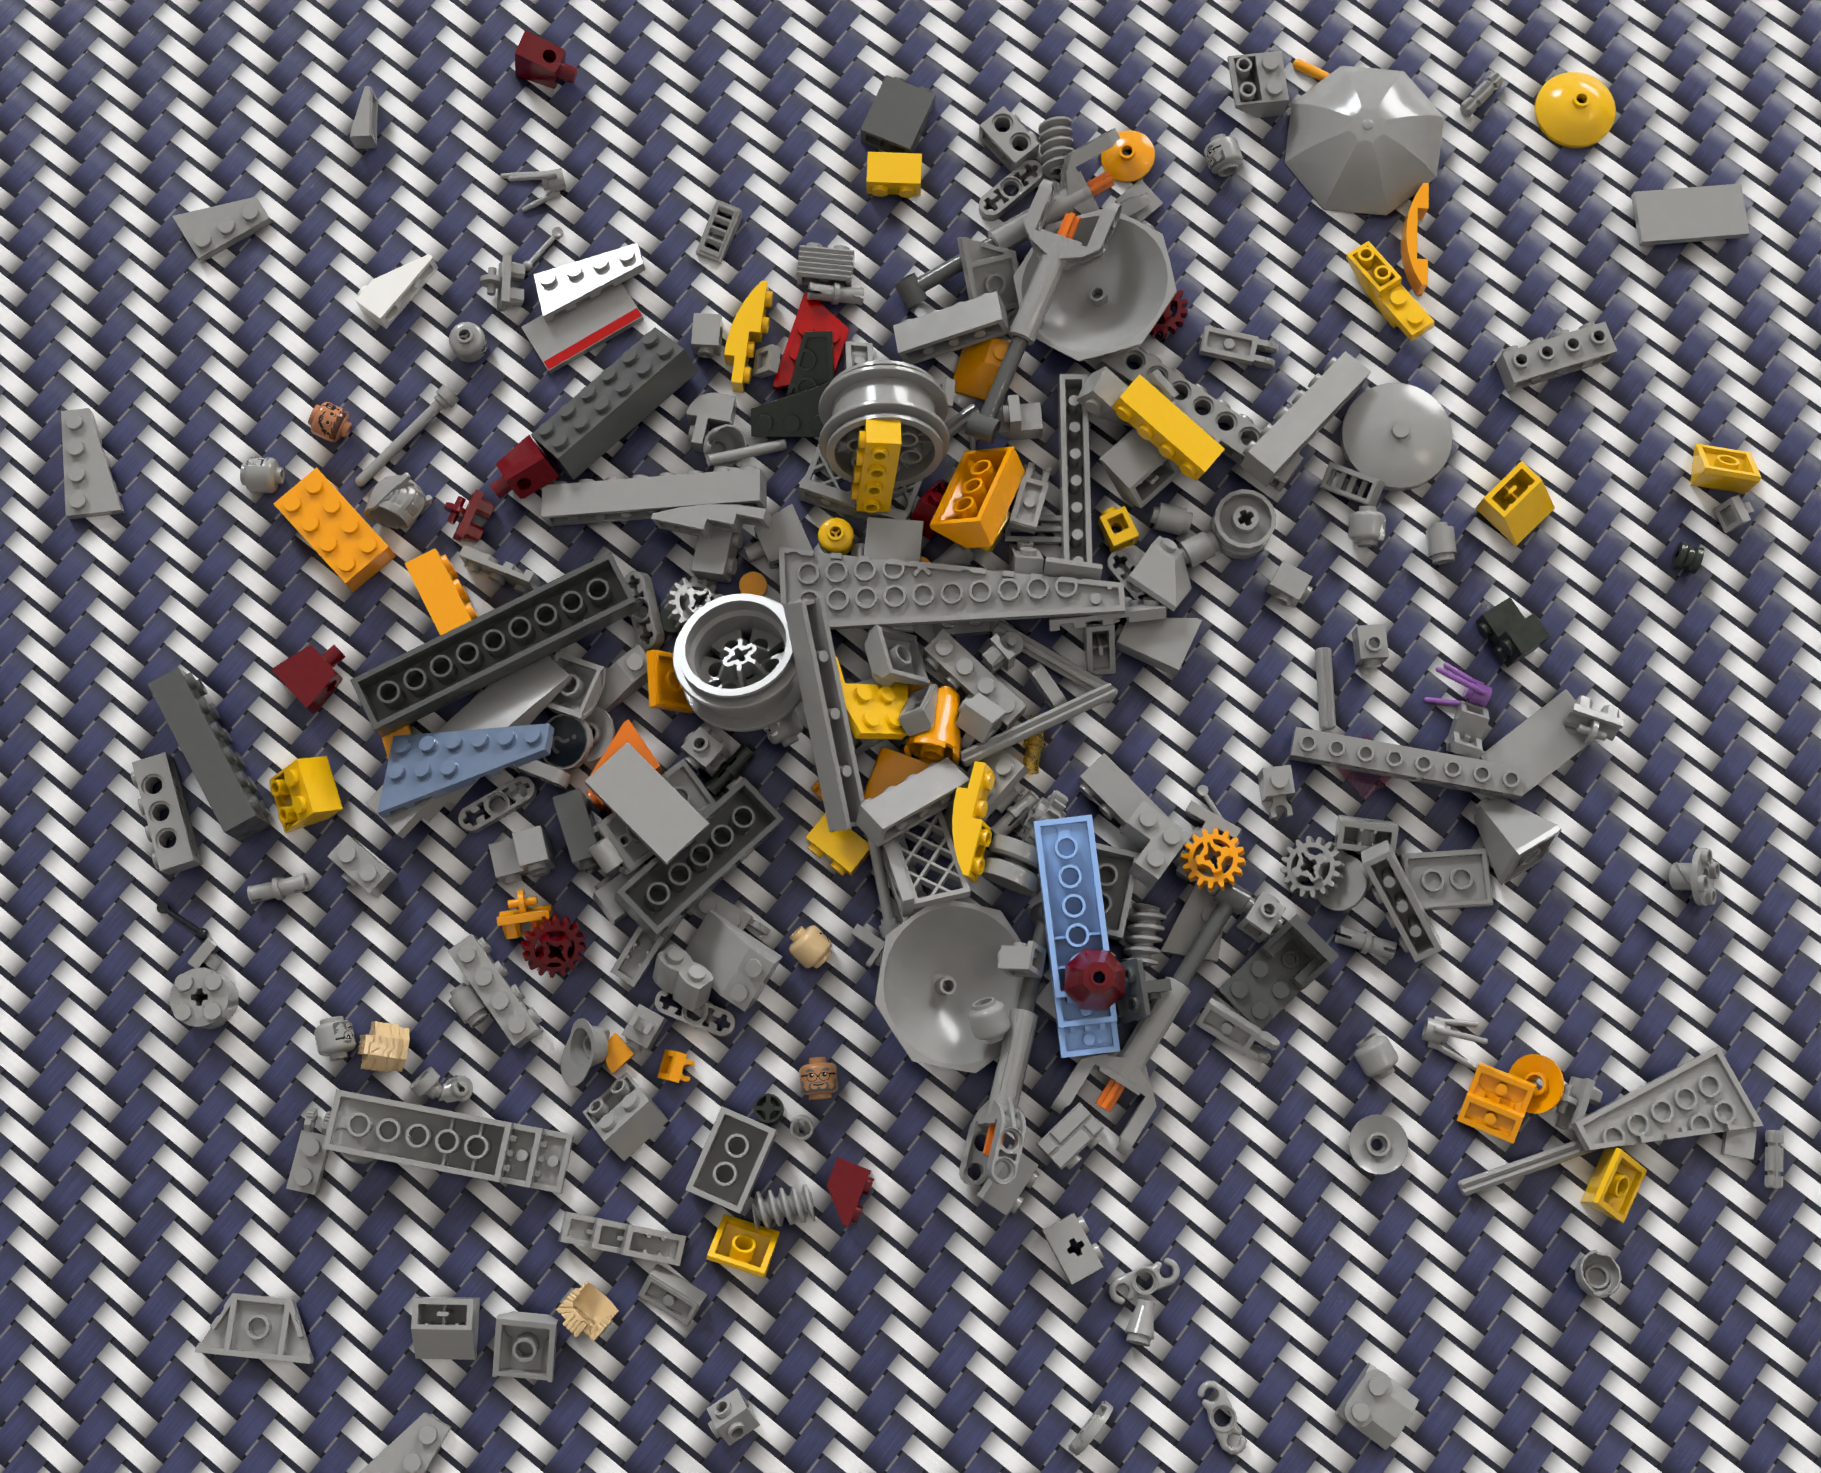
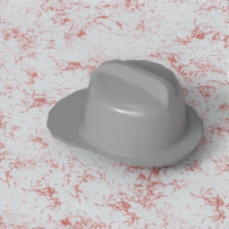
M584 1018L577 1019L574 1022L561 1057L560 1069L566 1084L578 1086L584 1081L590 1067L598 1065L606 1059L610 1031L607 1028L592 1026Z

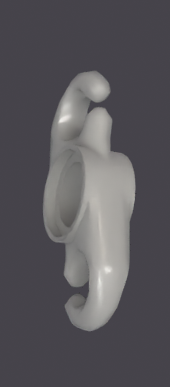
M1165 1258L1164 1264L1172 1268V1275L1165 1278L1160 1273L1161 1262H1156L1148 1267H1140L1115 1278L1109 1286L1110 1297L1115 1303L1121 1305L1125 1303V1298L1119 1296L1116 1292L1117 1287L1122 1284L1128 1287L1127 1299L1130 1301L1137 1296L1152 1294L1174 1284L1180 1276V1268L1173 1259ZM1142 1272L1149 1273L1153 1279L1152 1286L1147 1290H1141L1136 1284V1278Z
M1206 1381L1198 1388L1197 1395L1203 1398L1206 1390L1209 1388H1213L1217 1392V1397L1214 1401L1206 1399L1202 1401L1203 1407L1207 1410L1208 1422L1221 1448L1230 1455H1237L1245 1449L1247 1440L1241 1437L1239 1444L1235 1447L1227 1443V1438L1230 1434L1242 1435V1429L1237 1424L1236 1413L1222 1385L1215 1381ZM1224 1408L1230 1413V1422L1226 1426H1218L1214 1422V1414L1218 1409Z

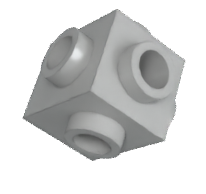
M702 727L688 734L681 746L686 755L684 759L696 771L700 767L711 777L719 770L720 765L729 759L730 754L726 747L721 744L723 739L713 730L707 732Z
M1262 891L1255 898L1250 896L1242 909L1244 914L1236 927L1260 943L1271 932L1275 934L1284 922L1281 916L1286 908L1280 904L1276 897L1265 894Z
M738 1388L707 1408L711 1417V1421L708 1422L711 1431L717 1439L722 1436L729 1446L760 1426L750 1404Z

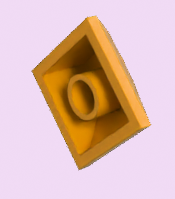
M993 338L962 348L953 377L956 380L955 393L986 401L1010 342Z

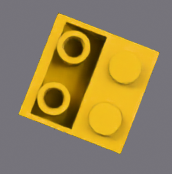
M1521 461L1481 500L1475 509L1514 546H1517L1555 507L1542 479Z
M327 756L296 759L269 779L270 791L274 796L278 809V818L283 825L285 833L327 820L343 809Z

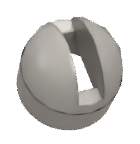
M806 1115L794 1117L790 1123L791 1135L800 1141L811 1137L814 1128L812 1120ZM799 1121H804L805 1123L804 1133H800Z

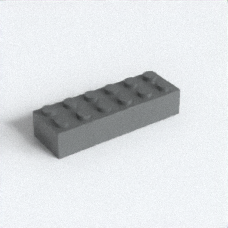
M655 327L646 333L633 347L624 352L618 360L606 368L588 386L584 387L573 399L563 405L551 418L542 423L531 436L544 454L574 480L693 377L698 370L686 351Z
M178 667L148 683L161 712L224 833L242 842L271 826L268 819L271 813L263 800L259 802L255 794L258 788L251 776L246 777L242 769L245 767V763L237 751L233 752L230 746L233 740L226 728L220 727L217 721L220 715L212 703L208 704L204 697L208 693L201 680H196L192 673L187 674Z
M745 777L702 815L709 823V827L667 866L656 856L616 891L614 900L653 941L659 938L780 828L784 818Z

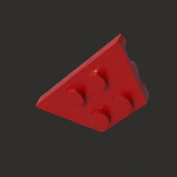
M807 291L804 292L778 373L773 383V390L776 391L789 386L804 332L833 331L834 378L845 348V341H847L849 336V328L818 300H808Z

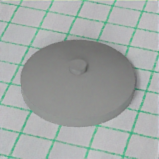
M1404 383L1381 384L1363 392L1347 410L1340 430L1342 452L1350 468L1384 481L1383 490L1388 491L1412 490L1432 480L1446 463L1452 448L1453 435L1451 423L1441 404L1426 391Z

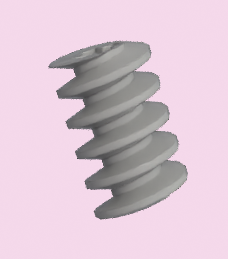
M1052 117L1044 120L1038 127L1040 134L1039 142L1041 144L1040 153L1042 154L1041 164H1043L1041 169L1043 175L1050 179H1061L1060 173L1065 156L1074 150L1071 148L1074 143L1070 137L1073 131L1070 128L1072 120L1069 117Z
M1133 903L1132 908L1137 913L1130 914L1129 919L1136 924L1128 925L1127 930L1134 935L1125 938V942L1132 947L1123 949V953L1130 958H1125L1121 961L1141 958L1143 966L1158 965L1159 962L1151 958V955L1158 954L1161 950L1154 947L1153 944L1162 942L1163 939L1155 935V933L1165 930V927L1158 924V920H1165L1167 916L1160 913L1161 908Z
M803 1184L801 1194L797 1192L795 1186H791L788 1196L783 1188H779L778 1197H775L772 1191L768 1190L766 1199H763L758 1191L755 1194L754 1201H752L756 1230H759L761 1221H763L766 1228H771L772 1219L775 1220L778 1227L782 1226L784 1217L792 1225L795 1222L796 1215H798L802 1223H805L808 1213L813 1221H815L812 1193L807 1184Z

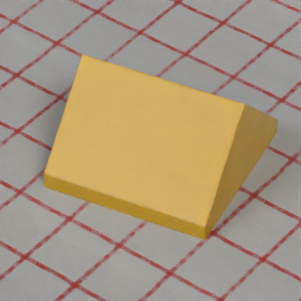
M1695 444L1690 485L1746 494L1760 482L1761 475L1751 452Z
M1604 1149L1580 1202L1624 1224L1647 1170L1622 1149Z
M723 1214L706 1259L764 1278L767 1275L780 1231L761 1225L759 1230H756L755 1224Z

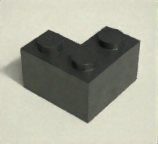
M1511 597L1483 613L1475 621L1478 624L1477 629L1484 639L1489 640L1493 646L1495 657L1501 663L1504 662L1507 668L1535 651L1550 638V635L1535 613L1525 618Z

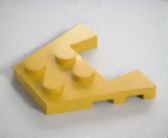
M836 657L850 730L855 739L902 740L906 737L907 734L898 718L908 700V684L895 682L889 687L876 684L845 683L838 658Z

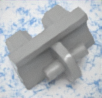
M503 254L502 262L499 263L498 275H496L497 269L495 267H489L488 274L480 277V285L487 288L488 295L494 296L498 288L497 311L505 312L507 306L521 307L524 302V289L512 288L510 284L511 281H524L525 265L511 262L512 255Z
M1007 632L1000 638L996 633L990 638L989 649L982 654L983 660L981 664L993 675L1002 667L1009 671L1014 666L1015 657L1023 651L1024 641L1018 633Z
M1579 696L1565 716L1563 725L1575 728L1576 732L1585 734L1584 743L1589 745L1594 742L1595 738L1603 741L1605 739L1613 741L1617 732L1623 728L1625 719L1619 718V708L1604 705L1601 711L1592 709L1593 701L1591 698Z
M1571 1076L1569 1084L1564 1085V1092L1556 1110L1559 1113L1556 1127L1574 1131L1570 1124L1587 1116L1588 1104L1597 1106L1600 1103L1603 1092L1594 1086L1596 1081L1589 1078L1582 1079Z

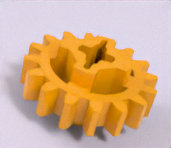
M1214 828L1213 834H1208L1206 829H1202L1203 836L1200 838L1193 834V845L1190 843H1185L1184 845L1189 853L1181 855L1182 861L1187 862L1182 867L1184 872H1190L1188 875L1189 881L1198 880L1197 886L1199 889H1202L1205 884L1208 885L1210 892H1213L1216 885H1219L1220 889L1224 891V883L1226 882L1234 886V875L1240 877L1243 875L1239 866H1246L1245 859L1240 857L1245 854L1244 848L1237 847L1239 839L1235 837L1229 840L1230 833L1227 830L1223 835H1219L1218 828ZM1214 843L1223 844L1225 847H1220ZM1204 846L1201 853L1199 855H1196L1198 850ZM1210 851H1212L1213 856L1217 859L1218 869H1215L1214 864L1210 861ZM1232 864L1230 869L1226 873H1223L1226 866ZM1206 872L1210 875H1213V877H1208L1201 873Z

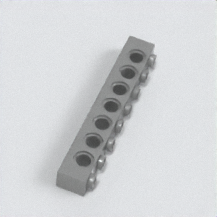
M1139 346L1104 355L1100 362L1099 369L1106 366L1128 387L1139 374L1145 378L1152 371L1158 369L1175 390L1185 396L1184 400L1173 399L1176 403L1175 406L1223 437L1220 445L1225 450L1222 453L1239 465H1241L1245 458V455L1242 453L1247 447L1242 443L1241 439L1249 438L1256 443L1261 439L1259 435L1262 429L1254 425L1251 418L1244 414L1239 415L1231 409L1227 402L1222 399L1216 400L1208 394L1203 386L1192 384L1185 379V376L1179 370L1168 368L1162 364L1159 357L1152 353L1147 354ZM1134 362L1140 368L1136 370L1130 369L1127 363ZM1199 407L1204 408L1208 414L1199 415L1195 409ZM1227 423L1231 430L1224 431L1219 428L1218 424ZM1298 453L1269 485L1281 492L1304 457Z
M1296 727L1293 731L1289 760L1518 800L1523 797L1528 769L1526 767Z

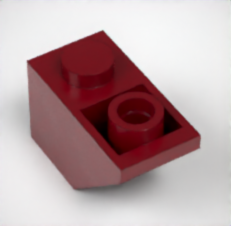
M938 480L918 500L910 520L924 521L923 536L930 540L937 532L932 530L929 525L949 485L948 482Z
M838 1157L828 1180L827 1188L842 1224L849 1227L851 1222L857 1224L863 1206L858 1205L862 1193L865 1195L869 1194L874 1178L869 1177L871 1170Z

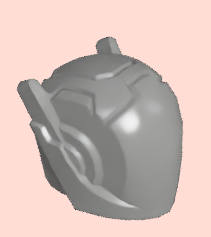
M409 473L391 475L380 480L375 485L368 499L364 515L369 520L394 529H399L400 527L409 528L419 517L424 507L433 501V498L430 495L425 496L422 489L411 480Z

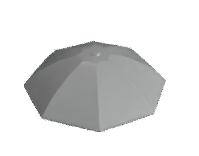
M1340 66L1292 103L1285 164L1324 210L1387 216L1414 196L1423 183H1430L1437 177L1443 116L1404 71Z
M1103 209L1078 215L1081 220L1073 240L1082 242L1083 246L1087 247ZM1121 213L1103 258L1084 267H1072L1065 270L1036 339L1078 362L1142 345L1177 292L1163 234ZM1063 220L1048 224L1044 230L1057 234ZM1033 247L1013 276L1019 307L1039 263Z
M956 900L923 907L886 935L875 1005L911 1061L977 1073L999 1056L1003 1040L988 1044L986 1040L976 1039L968 1019V1013L973 1008L972 1004L987 997H994L996 1001H1001L1006 1008L1008 1016L1010 1009L1017 1008L1024 977H1011L998 969L997 956L1001 950V945L1013 946L1014 942H1021L1001 910Z

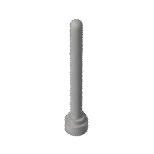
M443 384L436 391L435 401L356 477V485L362 487L370 481L443 408L445 410L449 406L452 408L459 401V398Z
M867 836L883 919L880 920L879 931L881 938H885L901 922L898 921V917H894L881 846L877 847Z

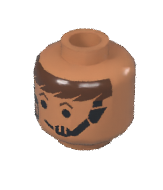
M329 402L315 405L308 420V424L311 425V432L314 435L332 443L337 442L341 437L346 439L352 428V423L348 422V411Z

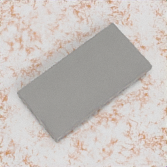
M1741 183L1637 191L1631 195L1639 246L1746 238L1750 234Z
M868 517L864 556L876 559L890 558L906 562H920L924 521ZM914 625L888 627L902 632L914 633Z
M1565 689L1481 754L1480 759L1528 768L1523 795L1589 745L1584 743L1585 734L1576 732L1575 728L1563 725L1565 716L1576 700Z
M628 742L585 780V784L666 866L709 827V823Z

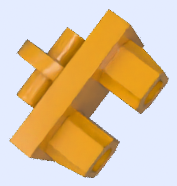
M518 890V899L508 900V908L519 907V909L500 911L499 916L496 917L497 925L502 926L506 939L522 937L521 923L531 921V923L535 922L540 925L542 924V916H545L550 921L553 913L552 904L528 907L538 905L537 896L527 897L525 890Z

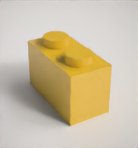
M868 152L867 194H873L877 197L887 195H899L904 198L921 196L922 154Z
M826 812L805 837L806 842L809 844L807 849L818 858L824 855L832 861L830 867L842 876L847 873L852 877L870 854L868 842L853 830L829 832Z

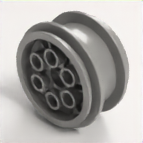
M876 360L860 363L839 373L826 387L820 397L818 411L820 420L824 425L819 436L821 455L838 476L853 483V469L856 466L859 431H864L866 419L901 421L902 444L894 488L910 485L926 478L936 470L948 452L950 436L948 428L944 423L948 413L947 396L935 379L917 366L893 360Z
M754 594L723 596L708 602L698 609L679 632L673 650L674 671L690 707L706 723L726 731H756L784 719L802 701L784 607L779 602ZM750 638L749 644H748L747 640H744V639ZM785 647L784 652L775 655V653ZM715 654H717L720 657V660L712 657ZM755 674L752 678L746 680V677Z

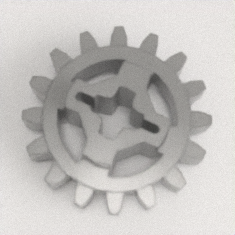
M693 576L689 582L684 577L679 583L676 582L671 587L665 597L668 602L664 609L671 611L667 618L668 620L675 619L677 621L674 626L676 629L680 626L683 627L688 619L702 606L712 600L723 597L722 594L714 593L715 585L709 588L706 586V579L698 583L696 576Z
M1054 790L1047 799L1042 797L1028 813L1029 815L1023 824L1026 829L1024 831L1025 834L1021 838L1022 841L1036 847L1033 821L1064 818L1067 814L1063 810L1066 808L1065 805L1068 802V797L1058 790Z
M1307 836L1306 843L1297 839V848L1287 847L1290 856L1282 857L1281 859L1287 863V867L1280 869V872L1288 875L1284 878L1283 882L1287 885H1292L1290 888L1291 892L1296 894L1300 891V896L1304 899H1307L1309 893L1311 898L1318 900L1320 892L1325 896H1329L1328 888L1331 886L1337 889L1338 885L1334 881L1336 878L1343 879L1344 877L1338 872V869L1345 867L1343 862L1337 861L1342 856L1341 852L1338 850L1333 851L1335 845L1331 842L1325 844V840L1322 837H1318L1315 842L1312 837ZM1310 850H1320L1324 854L1314 855ZM1310 861L1316 864L1313 866L1314 874L1309 872L1312 869ZM1310 880L1315 886H1305L1300 882L1303 881L1305 883Z

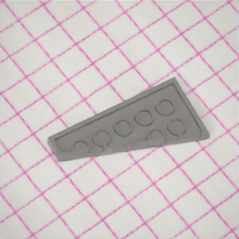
M1719 1046L1702 1053L1570 1124L1585 1151L1764 1126Z

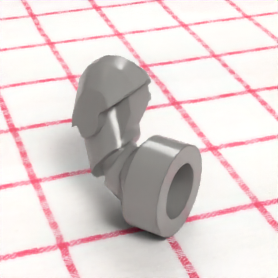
M432 1067L423 1071L410 1085V1089L417 1096H427L432 1100L438 1098V1102L444 1101L445 1103L465 1102L471 1097L473 1092L472 1082L466 1076L455 1075V1077L449 1078L446 1083L441 1085L439 1083L440 1075Z

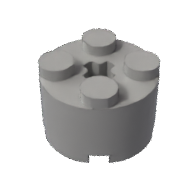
M195 968L178 975L170 993V1006L175 1018L186 1025L209 1030L221 1027L234 1015L239 1004V994L234 983L224 974L208 968ZM205 994H207L208 999L203 1000V1002L201 1003V998L204 997Z

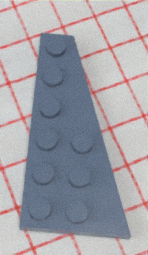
M550 723L393 736L378 814L382 818L391 816L392 811L399 808H412L417 806L416 802L428 797L438 798L476 783L475 779L486 775L493 777L500 774V770L512 765L519 767L548 756L551 753L554 728Z

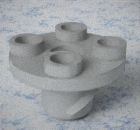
M1697 848L1694 852L1692 863H1678L1676 861V863L1672 864L1669 870V882L1674 890H1692L1693 899L1698 906L1714 905L1716 903L1714 879H1718L1720 876V866L1718 862H1713L1711 849Z

